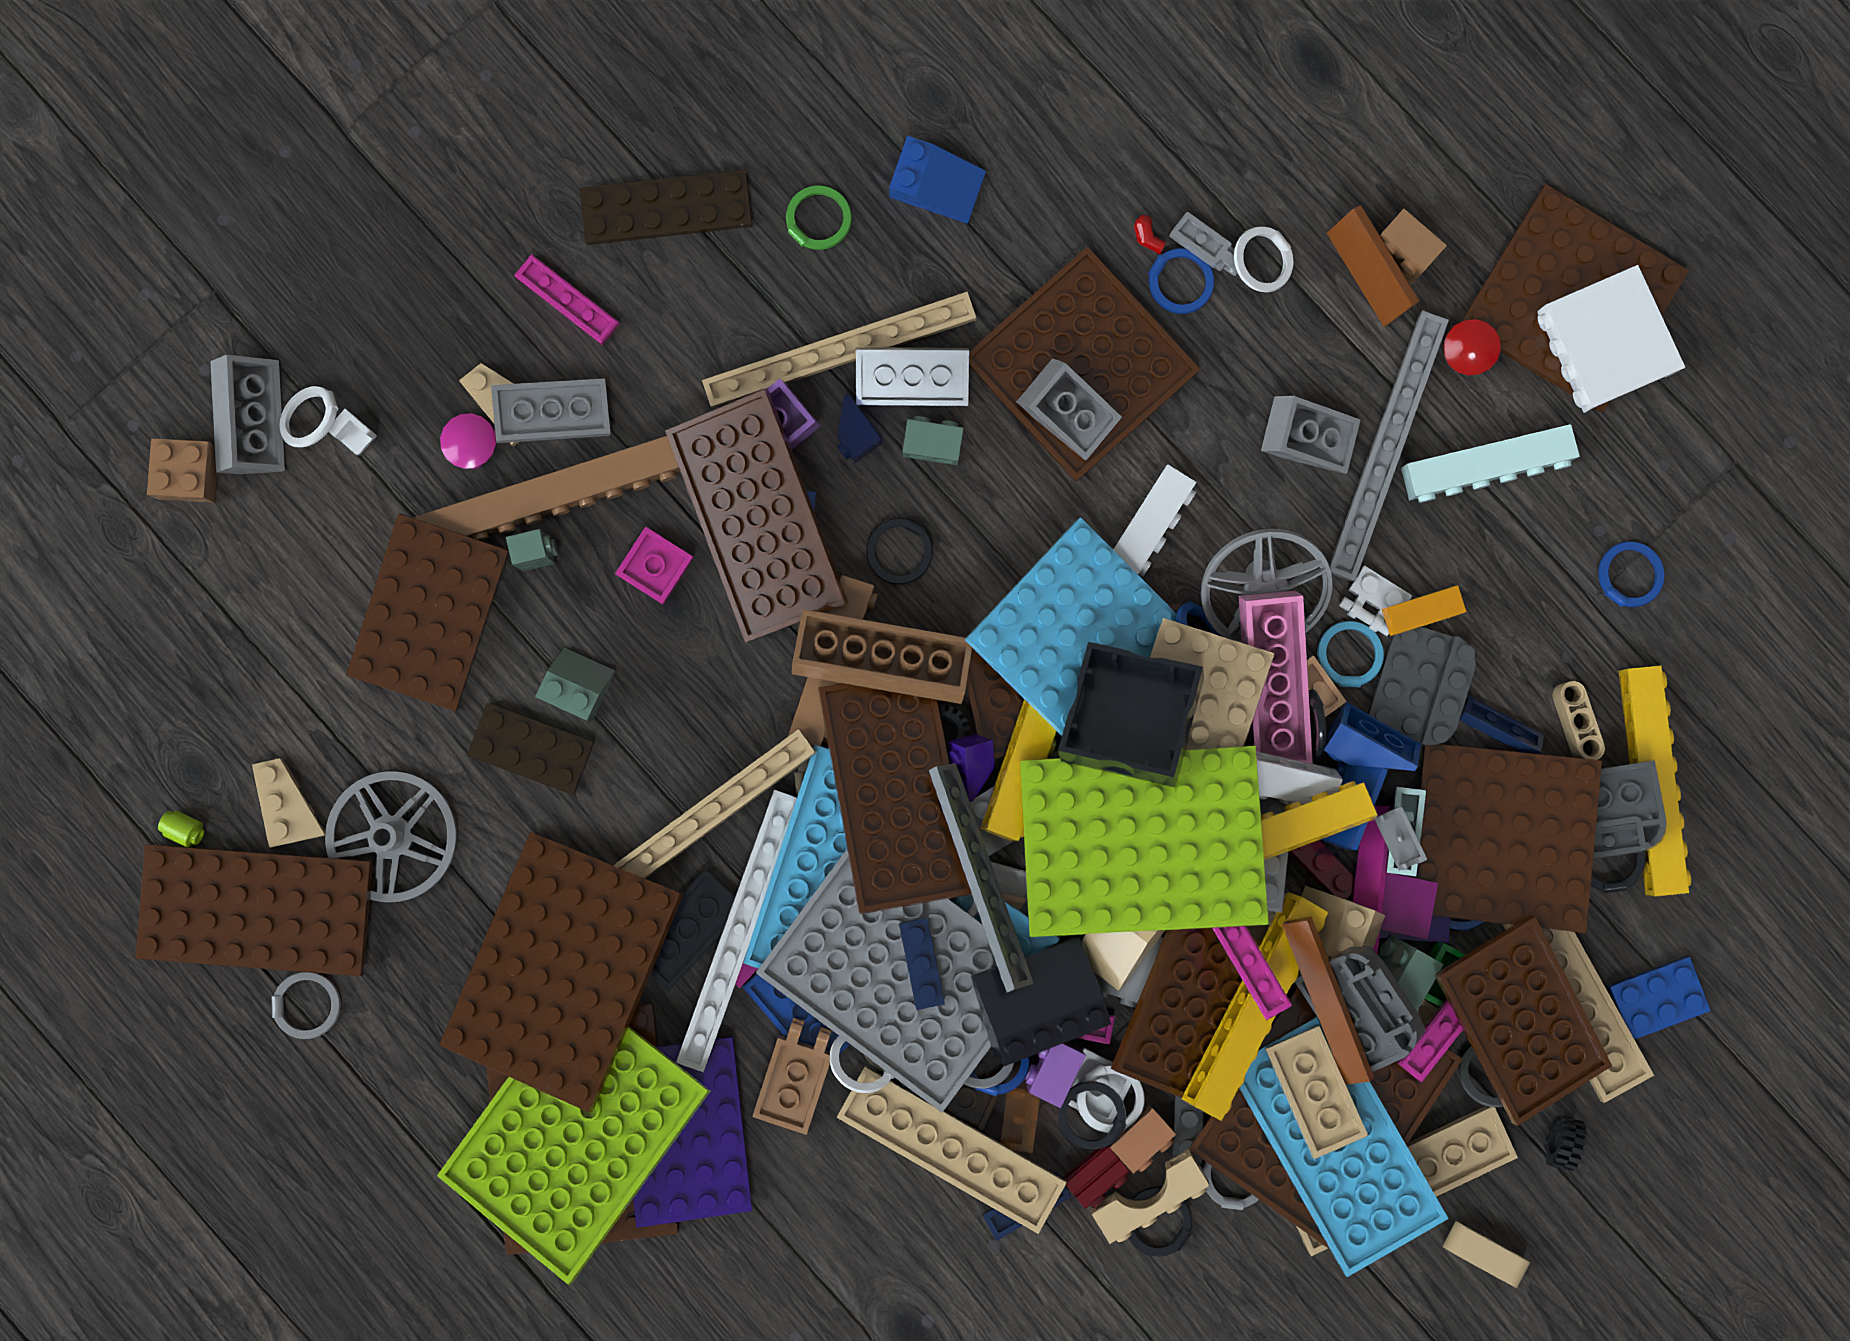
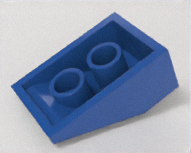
M907 136L889 186V197L968 224L986 171L934 144Z
M1346 702L1329 728L1324 751L1332 759L1339 762L1344 761L1349 765L1415 771L1418 767L1421 743Z

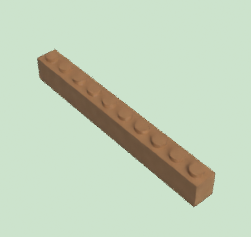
M668 436L413 518L483 541L489 538L488 534L497 531L500 534L508 533L516 529L515 525L526 522V525L536 524L543 521V516L552 513L553 516H561L569 513V508L577 505H580V508L589 507L597 503L596 499L605 496L607 499H613L622 496L623 491L633 488L634 491L645 489L650 486L649 482L658 479L661 482L675 479L677 477L676 474L681 471Z

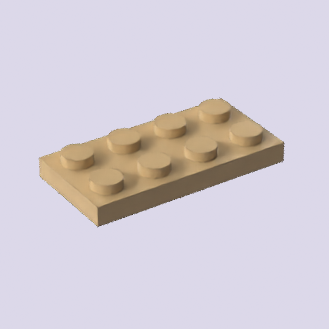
M1320 1026L1313 1027L1265 1048L1312 1158L1316 1159L1368 1136Z

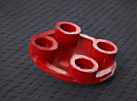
M1477 319L1464 320L1455 324L1447 334L1443 345L1444 356L1449 366L1458 373L1465 375H1478L1489 370L1497 361L1501 351L1500 338L1496 330L1487 322Z

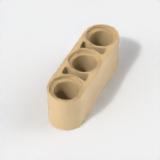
M1576 681L1557 685L1553 690V701L1573 757L1598 760L1604 754L1605 746L1584 686ZM1567 687L1574 692V699L1571 702L1566 700L1564 695ZM1576 714H1579L1583 719V726L1580 729L1574 725L1573 720ZM1586 741L1592 745V753L1589 756L1583 751V744Z
M1455 1221L1443 1244V1247L1516 1288L1530 1264V1261L1458 1221Z

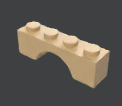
M1187 1149L1165 1162L1166 1179L1164 1185L1153 1197L1135 1201L1114 1192L1107 1196L1097 1207L1093 1208L1091 1206L1092 1216L1109 1244L1116 1240L1117 1242L1126 1240L1136 1228L1150 1226L1157 1220L1158 1215L1165 1211L1167 1213L1174 1212L1182 1205V1201L1189 1197L1195 1199L1206 1192V1187L1210 1186L1208 1177L1192 1151Z

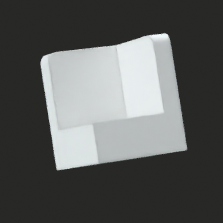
M346 409L335 419L329 430L331 435L340 440L356 455H361L377 437L372 430Z

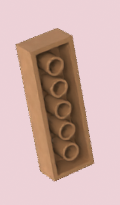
M802 609L792 662V674L962 704L972 647L965 641L966 638Z

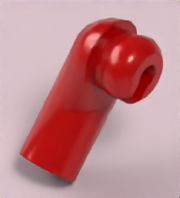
M1141 215L1134 224L1137 242L1161 254L1166 242L1153 235L1151 217Z

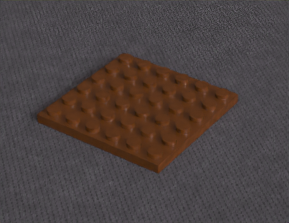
M1545 184L1460 322L1473 319L1487 322L1496 330L1500 338L1501 353L1573 396L1574 391L1570 382H1567L1562 375V364L1558 356L1556 357L1550 349V338L1547 332L1543 331L1539 325V314L1537 311L1548 303L1638 265L1662 316L1689 270ZM1610 401L1601 404L1597 407H1594L1593 409L1602 413L1605 411Z
M1088 247L1081 251L969 351V367L1075 483L1200 371V368ZM1052 358L1066 363L1122 417L1087 460H1084L1017 403V400Z
M1441 744L1425 745L1421 790H1426L1420 845L1427 860L1418 863L1417 874L1412 876V878L1438 883L1432 915L1515 925L1531 915L1536 917L1541 928L1586 933L1602 761Z

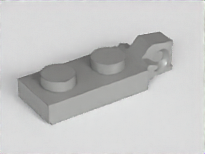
M1186 212L1169 237L1218 271L1224 269L1233 276H1236L1237 270L1234 263V249L1231 247L1232 243L1189 212Z

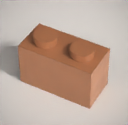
M1149 1105L1142 1111L1137 1121L1129 1128L1123 1130L1117 1142L1112 1143L1109 1147L1134 1174L1137 1170L1140 1172L1145 1170L1153 1161L1151 1157L1159 1150L1161 1152L1167 1150L1173 1144L1174 1140L1172 1138L1176 1134Z

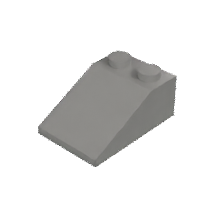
M1053 358L1017 400V403L1035 420L1084 460L1089 458L1122 418L1066 363Z
M1275 396L1261 451L1284 459L1347 474L1360 419L1296 396Z

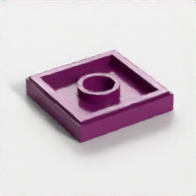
M1387 873L1382 910L1385 918L1380 930L1428 940L1438 883Z

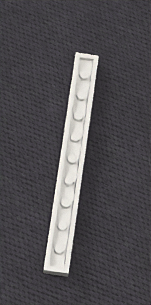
M777 790L773 791L677 1057L676 1063L704 1072L745 958L797 800L796 797Z

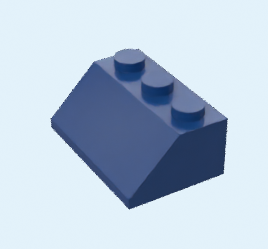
M1344 761L1338 762L1335 769L1343 779L1341 786L1355 781L1356 785L1364 782L1374 806L1388 769L1349 765ZM1368 822L1320 840L1345 850H1357Z

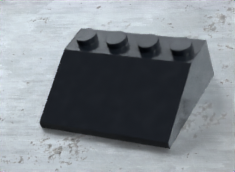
M1078 935L1024 956L1034 983L1029 986L1006 992L998 966L971 976L993 1054L1004 1066L1111 1025L1103 994Z

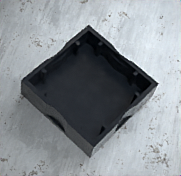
M1088 642L1078 677L1076 698L1068 712L1058 748L1061 761L1176 788L1204 681L1203 667L1165 658L1143 657L1129 650Z

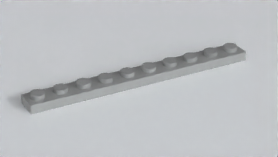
M1423 310L1419 314L1330 561L1329 567L1332 575L1354 582L1357 578L1449 320Z

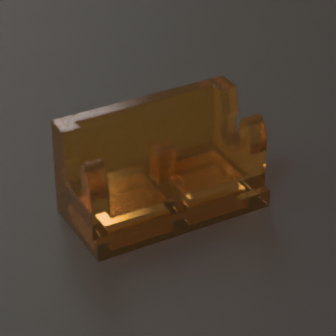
M1016 1088L1007 1093L1001 1144L1011 1150L1033 1153L1040 1102L1039 1097L1029 1093L1028 1090Z

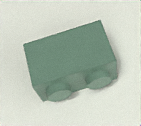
M915 416L914 420H907L902 451L903 457L958 466L963 428L958 427V423L952 421H942L941 424L930 423L931 419Z
M540 529L506 537L512 565L521 571L556 564L554 556L558 555L555 540L550 539V536Z

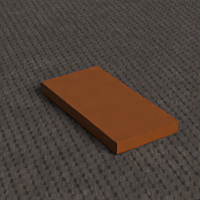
M1361 205L1352 209L1327 232V235L1383 327L1394 322L1419 302V299Z

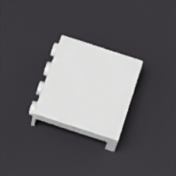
M1638 265L1548 303L1537 311L1539 314V325L1543 331L1547 332L1550 338V349L1556 357L1558 356L1562 364V375L1567 382H1570L1574 391V401L1578 407L1582 408L1584 413L1661 378L1673 375L1685 368Z

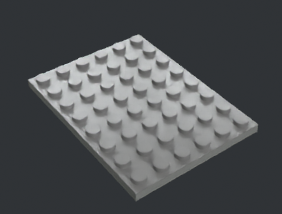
M847 850L756 972V974L941 1113L991 1047L971 979L972 975L997 966L982 923L950 899L859 915ZM928 918L945 1005L916 1010L899 923Z

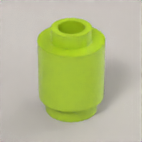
M167 811L158 824V830L162 832L164 837L187 848L192 847L194 844H199L205 833L202 822L179 811Z

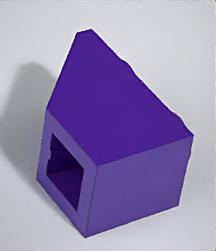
M978 734L948 742L949 764L956 763L969 802L974 801L994 769L993 740Z

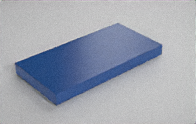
M758 974L743 986V989L785 1037L788 1036L794 1017L805 1021L798 1041L815 1046L821 1026L828 1028ZM831 1031L826 1047L827 1051L831 1050L833 1042L839 1036L834 1031ZM846 1041L841 1046L839 1054L844 1049H846L850 1045V1043Z

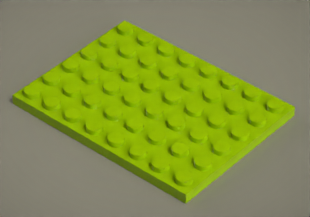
M1256 746L1185 750L1176 788L1063 762L1060 758L1020 761L1030 937L1269 925Z
M628 1026L593 1112L584 1111L508 1077L437 1176L569 1285L577 1278L711 1090Z

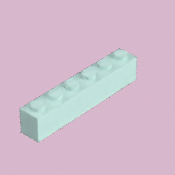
M1569 424L1408 463L1401 468L1409 501L1418 499L1419 503L1436 499L1435 494L1445 492L1446 496H1452L1462 493V488L1467 486H1473V490L1490 486L1489 481L1500 479V483L1516 480L1517 474L1525 472L1530 477L1544 473V468L1554 466L1555 470L1572 466L1571 461L1580 456L1572 426Z

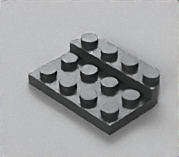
M1418 627L1391 636L1367 714L1421 743L1423 746L1446 742L1454 734L1459 723L1475 671V650L1460 637H1452L1424 627Z
M1655 760L1601 769L1593 859L1644 852L1657 846L1663 840L1666 833L1667 820Z
M1368 945L1349 947L1341 954L1329 959L1372 1072L1405 1058L1420 1042L1425 1034V1026L1384 961ZM1299 974L1295 983L1317 1015L1302 974Z

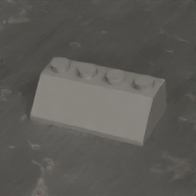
M224 355L211 361L216 473L254 474L285 471L283 438L279 427L282 414L279 360Z

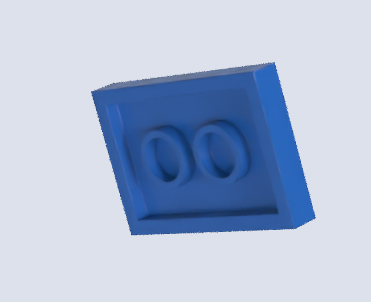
M1687 956L1607 986L1611 998L1634 1040L1711 1011L1692 961Z

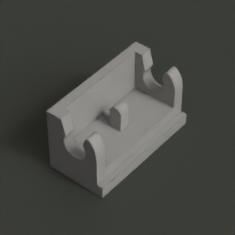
M1402 806L1375 818V822L1399 871L1427 860Z

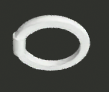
M1259 226L1247 230L1238 239L1234 250V263L1238 275L1246 285L1260 292L1278 290L1285 285L1292 273L1293 254L1291 245L1279 231L1272 228ZM1263 236L1269 238L1282 254V272L1277 280L1272 283H1262L1255 280L1245 267L1243 253L1247 242L1252 237Z
M312 386L299 391L289 400L281 414L279 424L281 436L287 444L293 447H307L321 440L329 432L338 411L333 392L323 387ZM322 397L326 411L319 427L308 436L302 438L293 437L289 430V422L294 410L308 398Z
M838 1036L833 1042L830 1050L831 1069L838 1081L848 1089L859 1093H872L885 1087L894 1078V1076L884 1070L883 1076L874 1082L860 1083L854 1081L844 1073L839 1062L840 1048L846 1040Z
M1100 1064L1084 1074L1081 1082L1097 1081L1106 1074H1117L1123 1076L1132 1084L1135 1091V1105L1132 1112L1126 1117L1127 1126L1125 1129H1127L1137 1121L1143 1111L1145 1095L1142 1084L1136 1079L1115 1072L1111 1069L1112 1064ZM1087 1091L1079 1093L1076 1096L1077 1107L1084 1121L1092 1128L1108 1133L1114 1123H1104L1095 1119L1089 1113L1086 1106Z

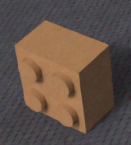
M1405 209L1398 214L1380 235L1404 277L1411 285L1447 246Z
M151 438L147 495L158 500L215 503L217 481L215 445L206 441Z

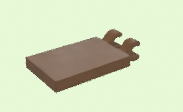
M794 1017L788 1036H778L752 1117L807 1135L830 1065V1051H827L826 1047L832 1030L821 1026L815 1046L800 1042L798 1040L805 1021Z

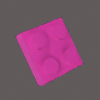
M645 527L615 574L664 605L694 557Z

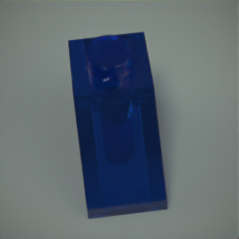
M849 394L844 396L837 435L840 444L837 448L846 460L851 458L856 463L880 446L882 441Z

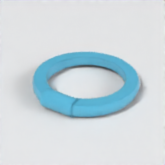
M1342 621L1328 628L1321 636L1317 647V660L1332 682L1338 684L1339 687L1360 688L1361 685L1368 683L1379 673L1384 660V650L1378 635L1369 629L1367 625L1356 621ZM1343 630H1355L1361 632L1370 640L1374 648V661L1366 674L1362 676H1343L1331 668L1327 660L1326 649L1328 642L1336 633Z

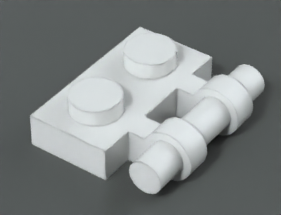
M1363 566L1356 580L1352 582L1348 589L1349 592L1357 596L1353 602L1344 597L1339 606L1348 611L1347 615L1353 619L1357 617L1369 625L1368 628L1372 631H1379L1387 636L1389 631L1386 622H1384L1382 609L1409 601L1412 595L1368 567ZM1365 602L1378 609L1375 615L1362 608Z

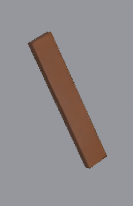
M1312 916L1286 921L1282 926L1345 1084L1370 1082L1374 1075Z

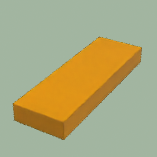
M1457 585L1384 608L1382 612L1389 634L1393 636L1465 613L1466 609Z

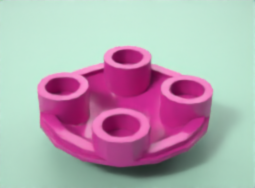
M472 413L460 414L452 418L443 428L440 437L441 450L446 459L453 465L464 469H478L493 455L496 446L495 431L491 424L482 416Z

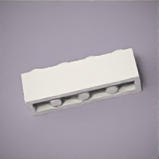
M1168 464L1113 549L1142 577L1151 565V562L1148 561L1153 551L1158 553L1167 540L1162 537L1168 527L1173 530L1181 518V515L1177 513L1182 504L1188 506L1196 494V491L1192 490L1196 482Z
M1256 751L1260 799L1272 797L1287 805L1299 801L1304 805L1312 802L1311 797L1319 793L1328 791V794L1331 795L1339 792L1343 779L1336 769Z

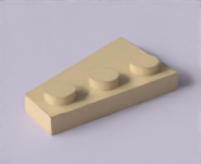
M480 363L459 381L494 423L491 385L513 383ZM509 442V443L514 447V446H515L516 444H518L519 442Z
M279 758L252 764L269 848L325 836L326 831L324 827L320 825L314 815V810L301 793L300 786L284 759Z

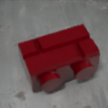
M1107 1146L1094 1150L1062 1179L1067 1181V1188L1082 1206L1087 1209L1090 1205L1095 1208L1101 1204L1106 1198L1104 1193L1112 1186L1114 1189L1122 1186L1128 1179L1126 1174L1130 1171L1115 1152Z

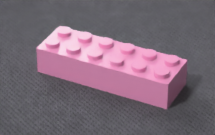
M1297 591L1239 596L1241 643L1275 653L1247 736L1248 746H1256V751L1313 764L1303 595Z

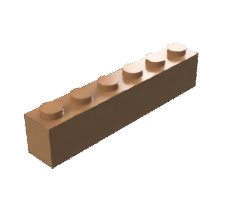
M842 575L840 581L848 604L830 610L829 614L865 620L868 609H874L878 594L874 593V585ZM808 677L788 736L801 729L811 745L822 747L823 743L828 744L818 688L842 683Z

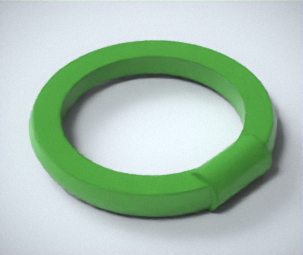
M820 185L804 188L795 194L788 204L786 211L788 233L801 247L814 250L834 247L846 237L852 223L850 206L843 195L833 188ZM825 195L839 204L843 213V223L840 230L834 236L825 240H814L808 238L796 225L794 219L795 211L798 205L807 197Z

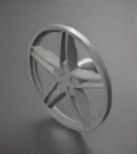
M1283 529L1256 530L1232 540L1212 558L1205 570L1201 583L1202 606L1209 623L1220 635L1241 643V628L1238 632H1235L1240 626L1239 608L1235 612V618L1230 626L1226 627L1212 609L1210 587L1243 595L1285 592L1322 574L1323 584L1318 603L1307 618L1304 616L1306 633L1320 620L1330 602L1333 587L1331 570L1321 550L1306 537ZM1263 538H1267L1269 561L1262 559ZM1272 538L1287 539L1300 544L1315 557V560L1304 564L1300 562L1277 570ZM1256 540L1254 561L1248 565L1246 573L1227 571L1226 573L1215 572L1222 560L1233 550L1243 544ZM1320 567L1319 569H1317V570H1315V571H1312V572H1310V573H1308V574L1306 573V572H1309V571H1311V570H1314V569ZM1298 576L1292 580L1287 581V579ZM1211 580H1217V581H1223V582H1230V583H1239V584H1244V585H1243V587H1241V586L1231 585V584H1227V583L1221 584V583L1211 582Z
M380 772L358 780L338 798L330 812L326 825V851L328 858H340L375 852L377 854V892L371 890L370 899L379 902L405 901L430 890L449 869L457 846L456 821L445 797L428 781L409 773ZM385 780H399L416 785L421 790L413 798H410L394 816H391L369 785ZM364 787L382 814L378 819H376L361 791ZM428 793L430 795L429 798L418 809L409 822L403 817ZM356 794L361 804L360 807L371 828L369 831L335 842V827L339 814L347 801ZM433 799L441 809L446 822V850L410 832ZM368 839L369 847L336 853L335 847ZM413 842L444 855L443 859L439 860L411 850V845ZM401 854L438 865V868L431 877L421 885L405 892L393 894L398 860ZM386 859H392L389 892L386 894L384 893Z

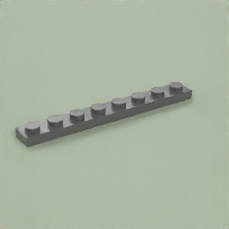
M953 763L936 766L930 769L929 773L1006 992L1034 984L957 765Z

